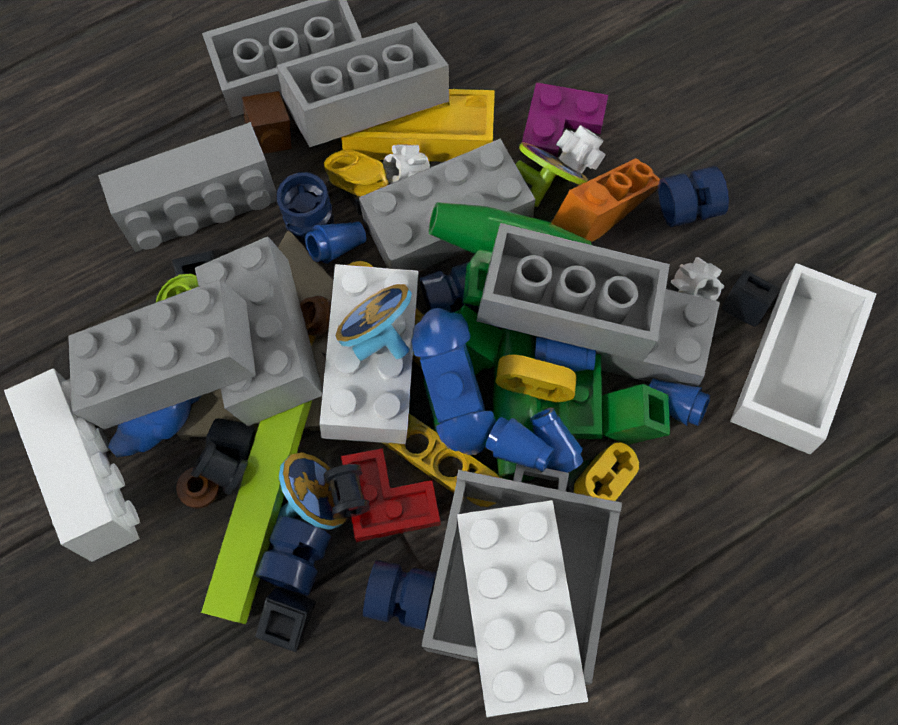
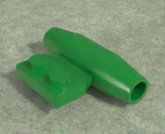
M436 202L431 213L428 229L430 235L475 254L466 267L463 303L479 307L500 223L591 245L590 240L550 222L480 205Z
M501 327L500 330L504 333L493 366L492 412L496 422L500 417L507 420L514 418L534 433L530 418L542 410L554 408L556 414L575 439H602L601 354H596L594 370L575 371L577 375L575 396L570 401L552 402L527 394L508 391L496 383L499 359L507 355H521L535 359L536 336ZM497 458L499 478L513 481L516 464ZM523 475L521 482L530 481L534 477Z

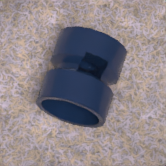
M716 166L694 170L691 172L690 177L684 173L660 179L658 184L661 212L667 225L671 228L695 222L697 216L705 220L725 215L728 211L729 197L726 181L722 172Z
M304 172L288 176L280 183L277 190V203L287 231H290L298 241L305 243L306 233L312 231L315 225L334 224V214L327 187L322 179L314 174Z
M469 262L452 267L449 275L439 271L420 277V285L428 311L433 308H441L456 313L462 306L466 305L478 314L479 306L463 303L466 267Z
M279 516L269 539L274 547L272 550L264 552L255 575L278 587L299 594L309 595L318 573L314 567V562L323 559L331 535L309 523L290 517Z
M376 560L366 589L363 616L384 622H389L393 617H398L402 626L425 631L437 572L413 567L408 573H405L400 564Z

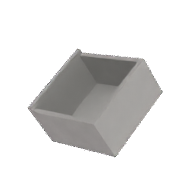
M516 464L512 481L458 470L422 647L428 652L478 662L457 514L553 500L585 685L592 684L622 503L567 492L566 488L569 477L567 472L547 468L544 472H541L537 469ZM523 475L558 481V489L522 483L521 481ZM467 497L495 502L496 504L489 507H480L470 502Z

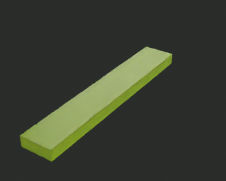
M312 400L260 421L201 613L242 624L247 623L260 579L255 574L264 552L268 551L271 542L269 539L284 498L279 480L280 465L291 454H296L298 451Z

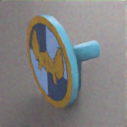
M395 284L368 297L356 306L338 326L335 335L341 346H352L355 355L360 361L384 346L389 349L395 359L404 357L410 349L391 324L404 312L410 303L411 291L405 284Z
M301 452L291 454L280 465L279 480L282 492L288 502L280 508L278 517L296 518L300 515L315 527L327 530L337 528L344 523L347 518L335 519L332 516V508L335 506L330 484L325 483L323 474L330 470L327 464L313 455Z

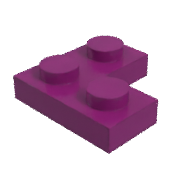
M536 82L522 142L536 146L558 158L560 147L556 144L563 135L564 128L577 130L581 125L593 133L601 134L608 95Z

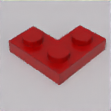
M383 448L341 456L343 465H361L363 474L359 479L363 496L370 503L369 511L351 517L357 542L441 525L432 480L390 488Z

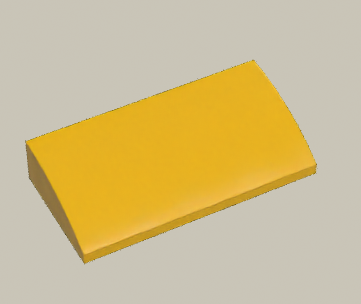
M449 89V102L341 137L343 150L357 151L376 160H384L387 155L393 154V145H419V152L425 154L429 161H448L493 142L495 90Z

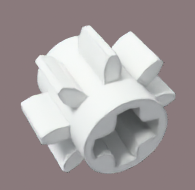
M581 125L575 133L566 129L556 144L563 151L559 159L579 173H583L586 167L596 170L606 155L599 150L603 140Z
M393 145V154L387 155L383 161L384 171L390 183H395L430 168L427 156L419 152V145Z
M699 257L695 258L694 263L681 264L675 274V278L671 280V283L679 289L678 292L714 301L718 299L721 289L724 288V285L717 279L722 272L721 269L711 263H706Z

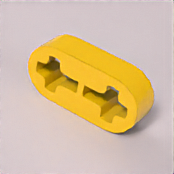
M507 355L499 359L496 383L508 391L523 393L552 402H566L575 396L577 375L573 370L564 366L521 355Z
M612 444L599 453L578 477L574 484V493L616 501L639 470V461L636 453L626 444ZM618 460L620 463L618 466L619 471L615 473L611 468ZM600 481L602 486L596 495L593 490L596 486L595 483Z

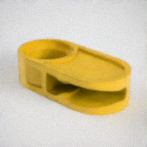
M341 150L330 155L324 162L330 183L361 197L388 185L383 163L357 151Z

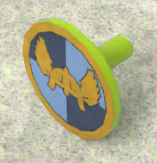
M525 142L520 144L519 149L522 153L543 166L541 172H538L521 160L515 164L524 181L532 185L530 191L535 198V207L539 206L556 174L579 185L588 181L585 175L573 170L554 155Z

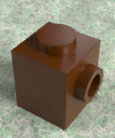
M275 91L242 97L245 124L251 122L263 154L292 149L290 120L280 92Z

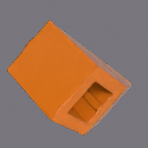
M635 158L569 190L552 224L593 242L603 236L657 190L660 178L653 173V170L647 164Z

